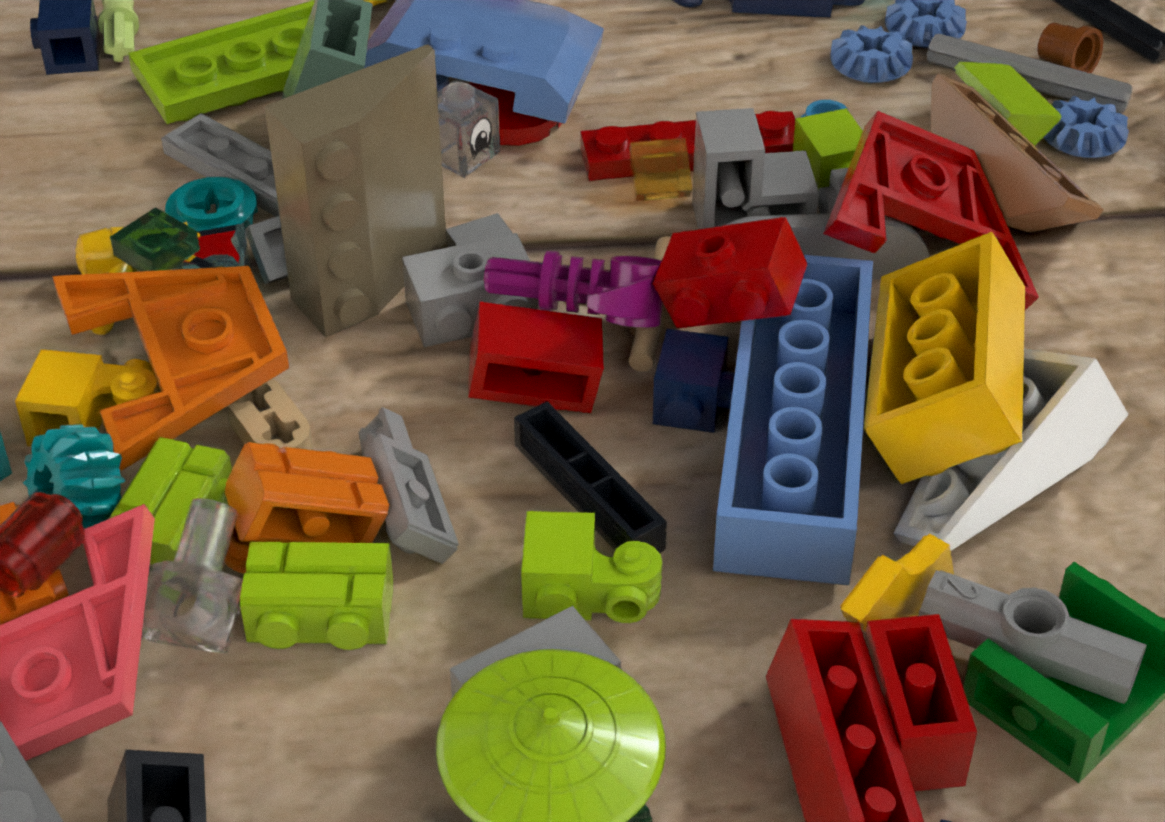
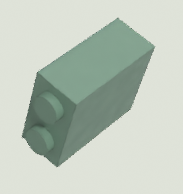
M315 0L284 86L282 99L365 67L372 3L363 0Z

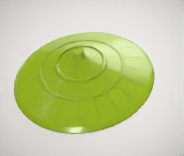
M542 649L514 654L500 659L477 672L461 686L447 705L440 721L436 740V758L442 782L455 804L473 822H627L646 804L653 794L663 771L666 754L665 732L662 720L656 706L642 686L622 669L608 661L582 652L561 649Z

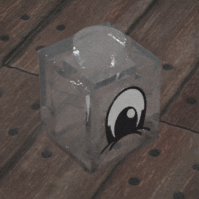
M456 79L437 92L442 167L465 178L500 153L499 107L497 98Z

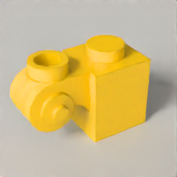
M41 349L15 399L26 444L28 447H31L35 436L44 435L50 429H60L61 425L82 424L83 427H96L99 430L103 422L99 410L158 393L159 385L151 364L141 359H131L126 361L124 365L103 363L102 355Z

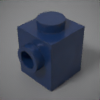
M40 0L38 18L30 19V32L34 49H41L46 75L99 71L101 35L94 0Z
M674 329L666 330L654 376L653 425L715 433L720 408L730 409L735 372L726 371L729 337Z

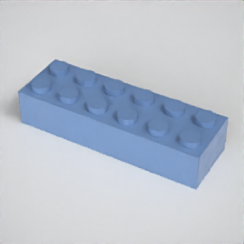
M804 255L808 264L791 315L741 321L716 515L713 571L849 585L857 533L873 261Z

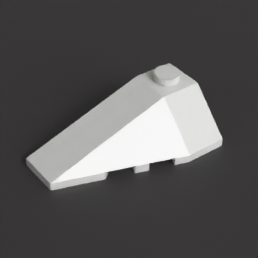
M1024 348L1022 442L1009 446L998 454L983 455L949 467L938 475L921 477L894 531L898 541L915 546L924 535L927 536L930 533L949 544L952 551L1092 460L1129 415L1097 359Z

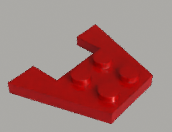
M877 111L863 129L823 234L875 254L887 241L885 216L900 220L928 231L937 237L946 238L958 244L993 232L1025 286V310L1028 309L1039 296L975 151Z

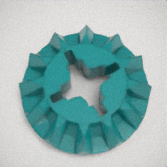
M206 177L193 180L176 189L166 202L165 212L170 225L187 222L190 232L236 225V231L232 237L236 238L238 229H246L253 224V215L258 212L255 193L247 184L228 177ZM216 204L217 212L208 214V211L211 210V205Z

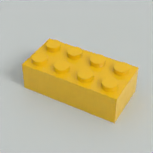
M993 232L881 276L863 429L900 484L924 476L938 475L949 467L983 455L998 454L1009 446L1022 442L1025 286Z

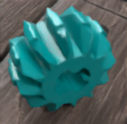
M82 424L61 425L60 429H50L44 435L35 436L31 445L32 454L25 456L24 460L28 470L27 479L23 482L29 494L26 506L28 509L35 510V523L41 522L44 530H47L51 537H65V539L82 538L81 533L84 529L109 519L122 498L120 494L121 484L126 481L121 477L119 469L122 456L113 452V441L110 434L99 433L96 427H83Z

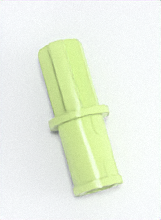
M102 0L103 11L99 14L98 27L103 35L104 53L113 55V61L123 62L124 56H128V53L135 51L134 36L139 29V19L133 8L134 1Z

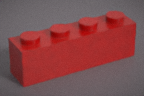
M790 619L765 677L805 822H924L859 622Z

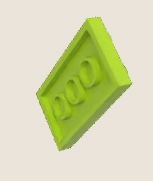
M315 0L130 52L128 56L131 71L166 124L188 121L200 113L204 114L227 106H239L257 97L274 92H283Z

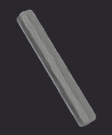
M935 34L928 47L927 61L931 64L956 70L954 67L959 62L1006 64L1013 67L1037 92L1061 99L1070 100L1072 96H1077L1081 100L1090 101L1095 97L1096 102L1099 104H1114L1116 113L1121 114L1125 112L1131 100L1132 86L1129 83L943 34Z

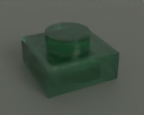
M156 207L110 236L114 256L139 271L171 270L200 250L196 230Z

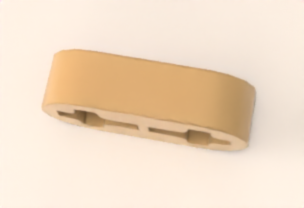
M273 378L226 407L229 423L243 444L247 442L271 443L280 448L292 447L313 450L311 430L307 419L280 384ZM254 403L257 407L266 408V410L259 412L257 408L254 406ZM278 434L282 441L272 439L271 436Z

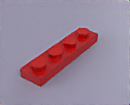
M765 111L755 114L765 153L793 152L795 131L793 111ZM696 120L679 122L658 121L654 124L626 127L605 126L600 129L580 131V149L588 180L595 181L693 171Z

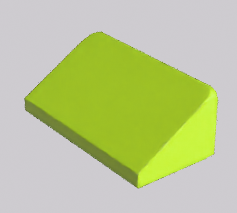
M959 62L954 67L956 69L955 73L968 86L973 87L1034 146L1061 119V114L1009 65Z

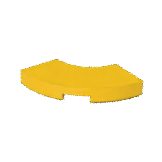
M929 533L927 536L924 535L913 549L898 561H893L883 554L881 557L878 556L840 605L845 619L849 622H859L861 630L866 632L867 621L918 616L927 587L935 571L942 570L954 575L950 545Z

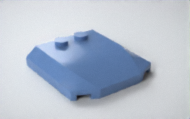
M396 0L368 40L364 68L429 44L435 50L436 74L515 92L513 112L565 124L601 48L604 28L561 7L530 0Z

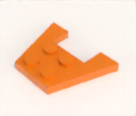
M249 266L52 276L71 335L129 318L134 319L161 392L99 410L105 431L112 438L113 452L122 456L119 466L120 472L147 456L159 437L175 439L289 369L287 350Z

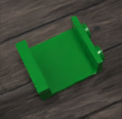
M1072 562L1065 569L1058 597L1066 605L1069 617L1147 645L1127 702L1122 704L1053 677L1046 678L989 638L970 653L963 689L968 704L1077 783H1080L1165 699V618L1159 617L1125 595L1110 582L1099 578L1076 562Z

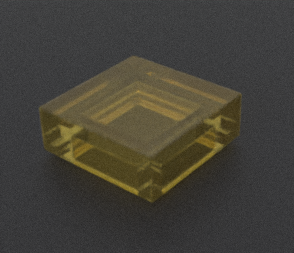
M686 138L630 143L629 155L635 202L691 197L693 189Z

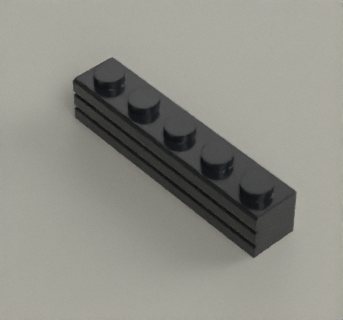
M548 401L514 417L515 446L578 512L595 513V530L614 550L630 541L648 543L655 547L659 553L666 549L665 539L667 532L665 530L667 529V521Z

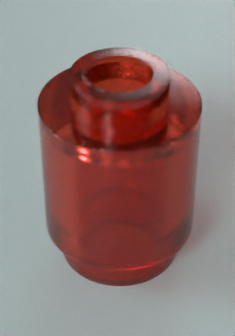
M32 493L0 525V590L10 596L21 597L27 590L39 589L85 541V531L82 526L83 517L79 509L69 499L59 494Z

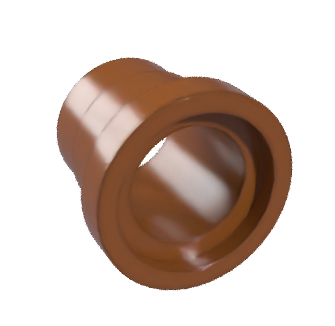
M1053 22L1041 33L1037 46L1038 56L1040 59L1053 64L1092 73L1102 55L1103 35L1099 29L1085 25L1076 28Z

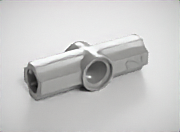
M942 570L935 571L927 587L918 616L939 614L946 636L951 640L976 649L989 638L1046 678L1053 677L1125 704L1128 700L1147 646L1146 644L1069 617L1066 605L1058 596L1047 590L1022 588L1008 595Z

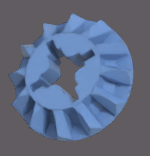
M896 0L895 4L887 6L885 26L889 32H900L902 40H907L913 46L923 48L929 47L930 41H932L935 34H943L960 39L966 31L967 24L966 9L955 5L954 0Z
M861 25L858 31L843 30L840 38L832 40L830 60L836 70L849 78L867 83L892 81L904 76L911 69L913 64L912 43L902 40L900 32L888 33L883 30L882 26L877 29H868Z
M1072 96L1069 102L1062 100L1053 101L1052 106L1061 114V119L1043 138L1057 150L1077 157L1097 158L1114 154L1126 144L1129 133L1127 129L1128 117L1121 113H1116L1114 104L1102 105L1096 102L1095 97L1090 101L1079 99L1077 96Z

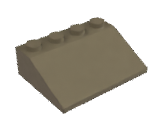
M429 44L265 106L291 300L325 338L372 318L384 309L404 287L402 257L438 250L446 242L435 50Z

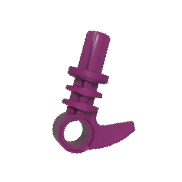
M547 250L543 262L498 257L489 258L485 266L483 281L485 291L488 293L539 299L540 310H557L558 302L563 301L566 302V312L578 313L581 303L587 304V314L606 315L605 320L613 324L642 328L657 327L661 325L663 302L653 285V281L662 260L640 256L611 257L610 270L604 269L605 260L593 258L592 266L588 268L583 267L584 257L571 256L570 265H562V255L558 251Z

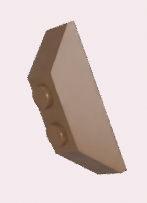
M937 74L932 81L931 133L975 151L1007 226L1030 233L1094 220L1100 216L1104 209L993 108L973 87Z

